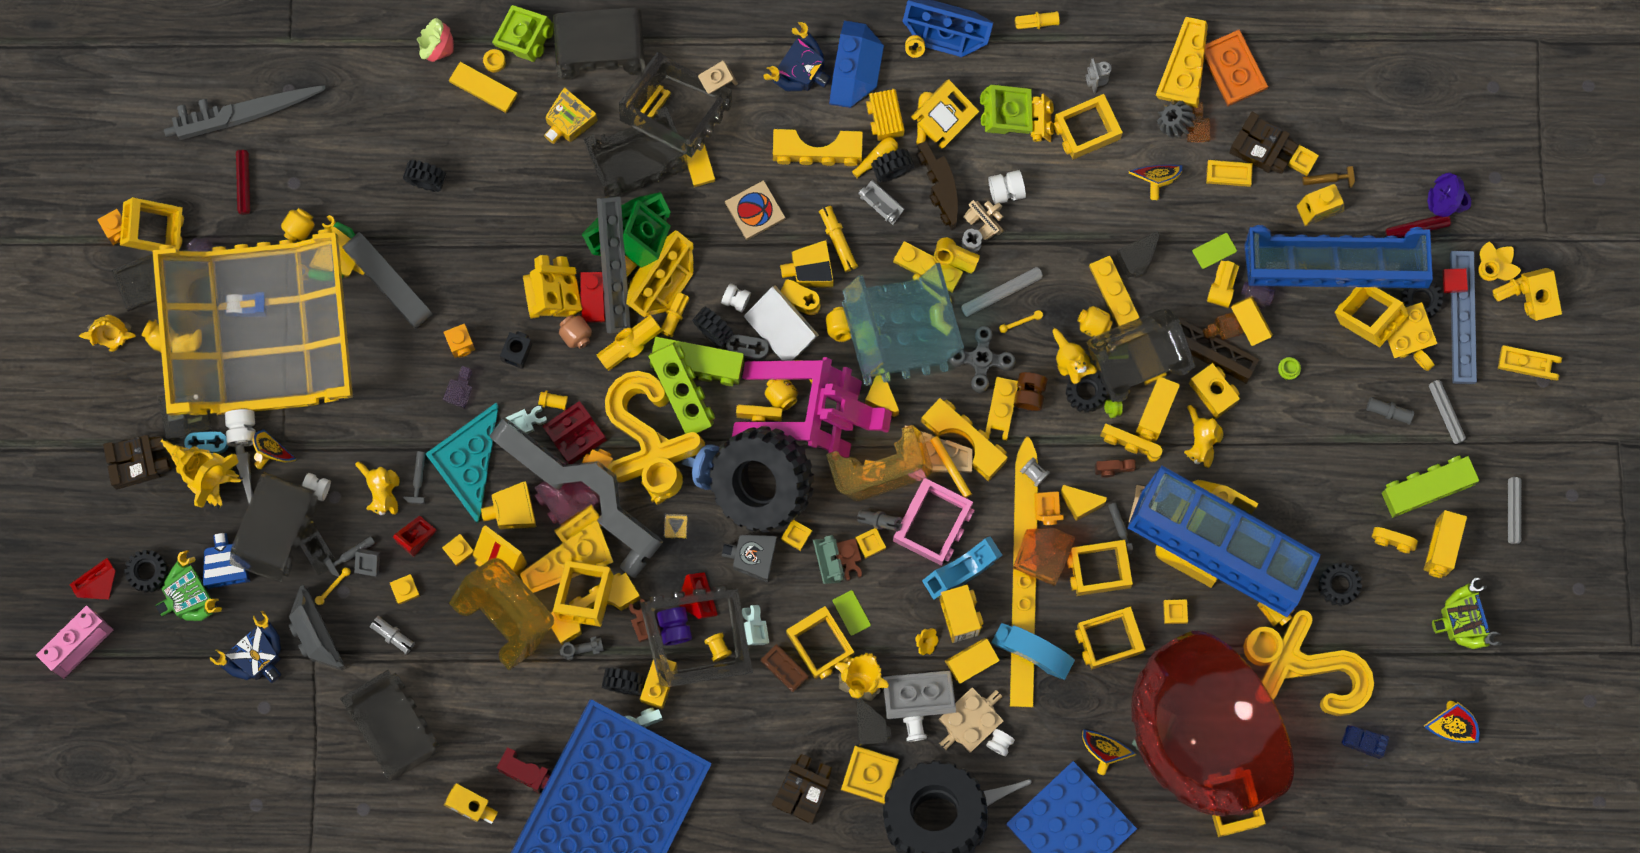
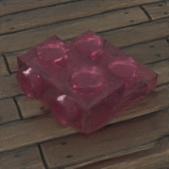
M545 481L535 487L537 493L534 496L541 506L545 504L550 510L547 515L554 525L556 523H559L560 526L589 505L592 504L594 506L599 502L592 490L582 481L565 483L560 490L553 488Z

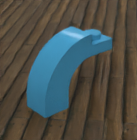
M990 536L960 558L933 571L922 582L935 600L940 597L941 592L960 587L991 567L1003 555Z
M1001 623L991 642L998 648L1029 660L1047 674L1063 680L1066 679L1075 661L1070 655L1050 642L1014 625L1011 627Z

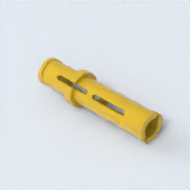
M832 206L825 207L826 211L824 209L819 211L827 228L825 232L831 237L844 271H852L851 268L854 270L858 265L841 230L843 228L842 224L838 223Z

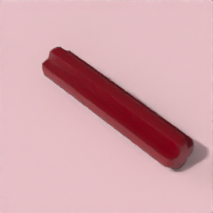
M237 150V211L239 214L244 215L250 213L249 153L247 150Z
M1435 216L1389 227L1385 232L1386 236L1403 238L1414 227H1421L1423 230L1430 231L1449 227L1451 219L1450 216Z

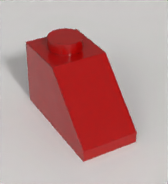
M581 272L582 317L586 323L605 322L602 272Z

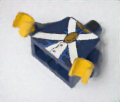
M261 611L264 619L257 621L255 616H253L257 626L226 654L217 649L216 651L220 654V658L214 660L210 657V660L214 664L220 665L222 669L233 677L244 680L254 678L257 681L264 675L270 683H273L281 676V673L274 666L281 659L278 655L281 651L279 634L272 624L268 622L266 613Z

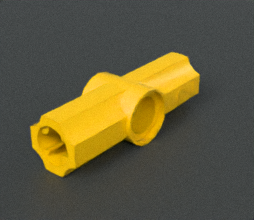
M649 315L633 328H625L620 331L615 337V341L596 355L609 371L627 357L637 356L643 350L644 344L661 333L662 329L655 319Z

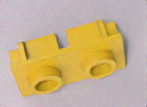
M1042 94V100L1041 97L1032 98V118H1038V121H1032L1033 131L1031 132V137L1035 142L1042 141V138L1051 142V135L1054 134V126L1051 121L1054 106L1052 100L1045 94Z

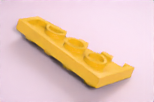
M1185 17L1156 93L1158 99L1170 102L1171 100L1175 102L1180 100L1189 106L1198 108L1208 28L1206 21Z
M597 519L520 572L528 595L560 583L566 561L581 560L590 565H595L596 563L608 565L613 563ZM573 573L572 578L581 574Z

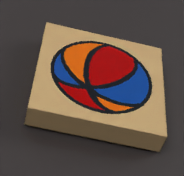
M764 180L725 201L728 210L746 241L785 220V216Z

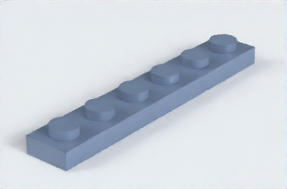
M1451 251L1450 269L1466 268L1468 285L1467 292L1451 293L1452 384H1475L1477 382L1474 251Z

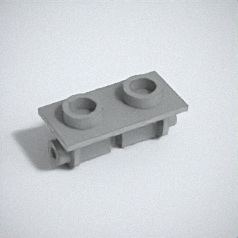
M1093 58L1091 59L1090 67H1087L1086 81L1088 87H1092L1093 93H1096L1097 87L1108 83L1111 65L1108 62L1095 64Z
M873 180L858 193L861 196V200L864 199L885 218L886 222L889 221L892 225L904 211V208Z

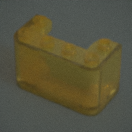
M913 425L901 428L903 432L902 438L899 442L894 443L897 454L863 466L858 459L853 457L843 458L838 451L826 454L836 488L850 499L862 501L928 478L932 473L933 466L923 433Z
M499 558L490 559L468 574L449 602L453 609L463 616L472 615L480 609L509 642L500 649L498 655L500 661L508 670H511L532 655L554 624V617L514 571Z

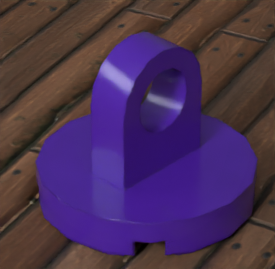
M1452 173L1442 174L1435 180L1434 183L1436 185L1434 188L1429 190L1428 208L1435 215L1448 217L1454 212L1461 213L1471 207L1470 195L1465 191L1463 180Z

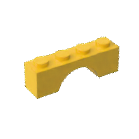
M774 129L773 161L784 165L791 162H799L802 165L820 162L826 166H832L835 163H844L845 166H856L862 162V132L840 131L838 137L831 144L824 147H812L805 144L799 138L796 130Z
M939 398L923 415L921 423L938 437L947 433H956L964 436L971 443L974 450L972 468L989 481L1006 463L1008 458L1006 451L998 444L994 446L984 431L981 429L977 431L971 426L973 423L967 416H960L954 411L956 408L948 400L943 401Z
M617 573L614 575L607 604L622 611L629 607L630 603L634 604L641 600L628 575L626 573L622 575ZM600 584L590 589L589 595L581 598V596L576 597L569 604L571 606L591 609L595 605ZM553 612L549 614L550 618L547 621L562 646L564 643L570 642L582 635L580 623L557 620Z

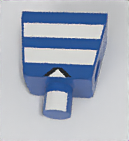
M227 533L215 534V547L204 550L203 585L207 589L250 582L240 547L237 544L229 545Z

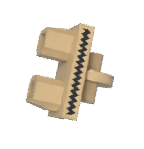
M973 200L969 204L971 208L965 213L964 218L971 225H974L980 218L983 220L985 225L978 231L982 234L984 240L990 239L995 234L1000 235L1004 231L993 219V216L998 221L1003 218L999 212L1002 208L1000 203L993 206L990 201H987L984 206L988 211L978 201L975 202Z

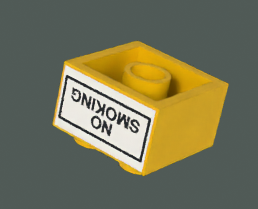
M968 585L941 592L939 600L952 643L979 636L983 620L980 611L976 612L974 608L976 607L975 603H977L974 591L969 590Z

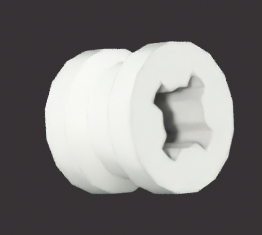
M995 729L993 732L994 737L988 741L986 746L1000 755L1007 756L1008 747L1014 743L1015 739Z

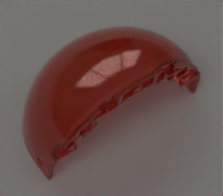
M1203 631L1187 632L1155 651L1148 659L1149 661L1145 668L1140 672L1134 686L1131 716L1132 722L1135 724L1136 737L1134 738L1147 768L1164 789L1167 788L1177 796L1178 801L1188 807L1215 816L1249 814L1284 795L1291 787L1294 776V758L1290 739L1273 699L1246 661L1221 639Z

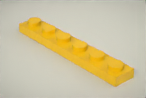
M1107 256L1091 263L1089 268L1125 343H1128V350L1145 386L1157 381L1159 376L1162 378L1166 377L1167 374L1111 257Z

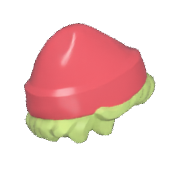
M434 18L426 26V29L421 30L422 36L417 38L420 45V57L430 62L451 55L454 50V40L450 28L438 18Z

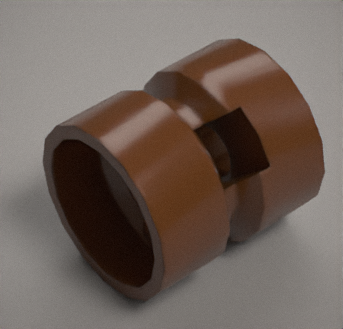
M1019 373L1017 387L1020 390L1015 393L1013 405L1030 411L1042 410L1044 396L1041 394L1046 390L1048 379L1043 375L1035 373Z

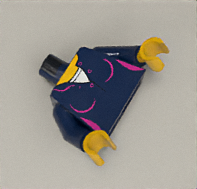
M798 22L801 26V31L799 32L796 28H792V32L795 35H800V39L796 38L778 68L775 66L767 67L772 75L764 74L763 77L765 80H773L776 85L787 92L809 91L814 82L825 88L831 76L822 72L824 68V55L817 41L808 32V26L803 22Z

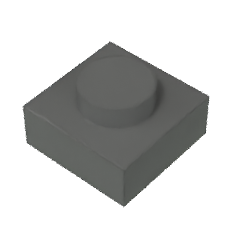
M358 549L355 553L354 573L377 576L379 574L380 552Z

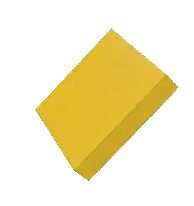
M855 746L841 790L885 804L884 797L887 790H890L899 759Z

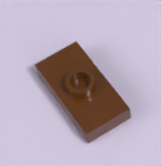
M777 644L760 660L792 693L809 677Z

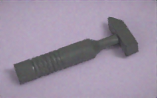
M418 451L416 455L413 480L415 488L414 497H403L411 504H425V498L418 497L423 481L425 452Z
M1117 503L1109 504L1108 508L1119 537L1126 542L1127 554H1132L1133 546L1132 543L1128 542V533Z
M370 536L343 553L335 562L332 563L329 558L323 561L331 574L339 577L335 566L351 560L355 557L358 549L366 550L373 546L375 542Z

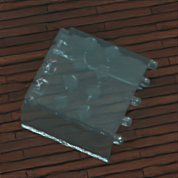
M940 263L933 265L919 280L905 281L903 284L898 282L886 284L883 287L874 286L866 288L863 275H860L843 290L845 299L842 301V305L866 386L872 384L871 377L879 375L882 376L884 383L890 381L889 374L902 372L903 378L908 379L910 378L909 370L922 368L924 375H930L931 366L940 365L941 371L947 372V361L964 348Z

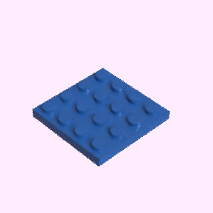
M1074 761L1006 823L1007 827L1032 853H1112L1137 830Z

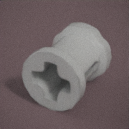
M966 230L962 238V248L977 253L981 248L982 234L978 230ZM968 238H970L971 240L976 239V244H973L972 242L968 243Z
M1034 457L1020 471L1022 474L1025 473L1034 482L1035 487H1038L1050 474L1048 470L1045 471L1036 463Z

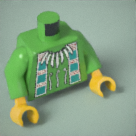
M189 550L179 553L178 561L164 581L165 586H163L162 591L167 599L155 606L162 617L174 610L180 619L203 621L214 612H221L222 608H215V602L219 599H211L196 570L191 565L188 566V564L195 562L196 559L195 557L187 559Z

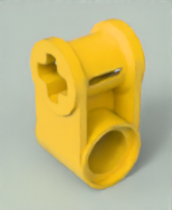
M785 280L781 292L797 311L810 316L817 314L821 307L818 294L792 280ZM814 300V304L806 305V302Z

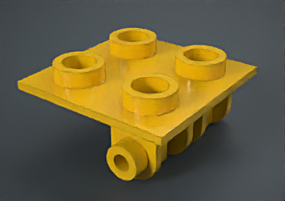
M1422 302L1406 307L1409 316L1387 339L1394 359L1398 357L1405 358L1410 353L1437 344Z

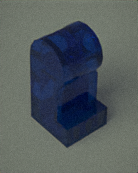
M1347 725L1341 744L1381 759L1384 757L1389 736L1379 735Z

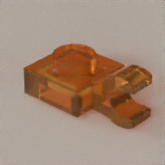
M1199 102L1198 108L1192 107L1193 114L1196 117L1192 121L1195 127L1188 128L1187 142L1210 141L1209 118L1203 119V102Z
M1234 312L1218 316L1214 319L1215 323L1207 325L1208 328L1203 329L1206 338L1220 334L1222 340L1244 333Z

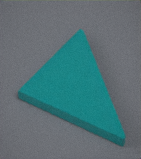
M497 403L426 453V456L476 523L480 522L493 444L490 434L496 427L499 409Z

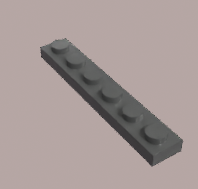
M615 196L597 198L607 333H618L625 328H630L629 306L626 304L628 289L621 197Z

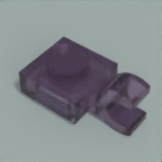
M462 366L458 380H450L443 397L444 402L465 409L473 389L467 385L472 374L470 368Z

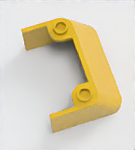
M1204 480L1192 482L1250 514L1254 512L1259 504L1224 485ZM1181 500L1171 520L1181 524L1190 504ZM1195 507L1186 528L1195 533L1206 513ZM1156 545L1155 553L1158 559L1212 588L1217 580L1216 577Z

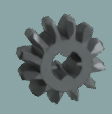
M1171 100L1170 106L1164 105L1165 110L1158 112L1160 118L1156 121L1160 125L1159 128L1161 132L1170 138L1175 136L1182 138L1183 133L1189 134V127H1195L1192 122L1196 119L1192 113L1193 110L1183 101L1175 102Z

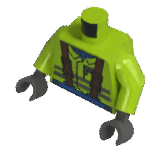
M1482 577L1474 578L1471 584L1469 583L1455 590L1446 600L1445 607L1441 610L1443 618L1432 620L1435 634L1447 631L1450 641H1456L1458 645L1471 649L1487 647L1490 644L1494 646L1502 645V642H1494V637L1501 635V633L1490 632L1479 592L1475 593V591H1483L1487 588V585L1481 588L1477 586L1478 580L1483 579Z

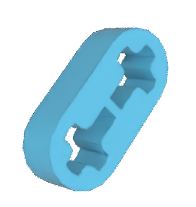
M221 432L190 433L184 441L185 447L190 449L193 447L190 443H193L194 439L197 438L199 442H205V444H199L197 447L209 450L210 453L220 454L228 449L226 436ZM218 437L221 441H224L223 444L219 445V448H216L214 444H209V442H215Z

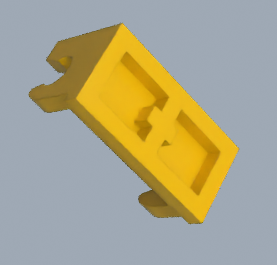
M983 638L945 660V663L956 681L958 680L959 683H962L1000 660L988 639Z

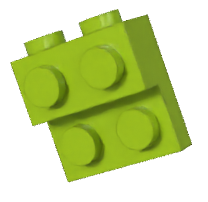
M512 5L492 43L495 47L513 52L517 57L535 62L536 58L541 57L544 52L543 45L546 39L552 37L554 24L547 16Z
M990 85L984 89L980 96V103L984 105L981 125L985 126V132L1029 134L1033 131L1031 89Z

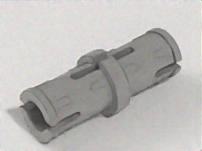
M377 616L374 621L380 624L381 627L376 623H371V629L386 638L385 641L388 644H394L404 654L407 655L411 651L404 643L411 648L414 647L415 642L401 634L399 628H393L380 616Z

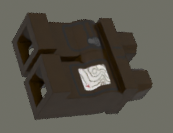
M1252 111L1233 142L1229 153L1248 163H1253L1252 165L1263 169L1267 173L1273 170L1283 174L1288 161L1280 158L1279 155L1281 152H1284L1292 157L1298 144L1289 138L1290 133L1259 118L1258 114Z
M144 435L117 443H104L103 447L106 462L109 465L107 467L111 486L118 490L161 478L160 474L171 470L167 457L160 459L156 457V452L166 450L159 443L164 438H151L149 435Z
M801 754L795 764L792 763L772 806L791 815L801 794L802 797L793 816L813 825L830 784L829 778L832 767L820 763L815 774L808 771L812 758Z

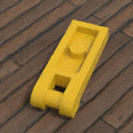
M1105 423L1100 436L1104 438L1105 442L1111 445H1116L1117 443L1123 445L1125 450L1134 454L1138 452L1145 454L1151 462L1159 460L1162 454L1161 446Z

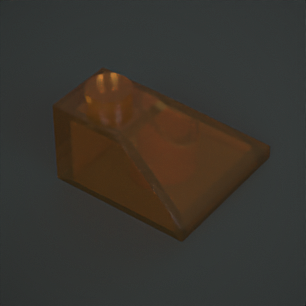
M1056 528L1027 529L1013 569L1055 586L1069 558L1075 537Z

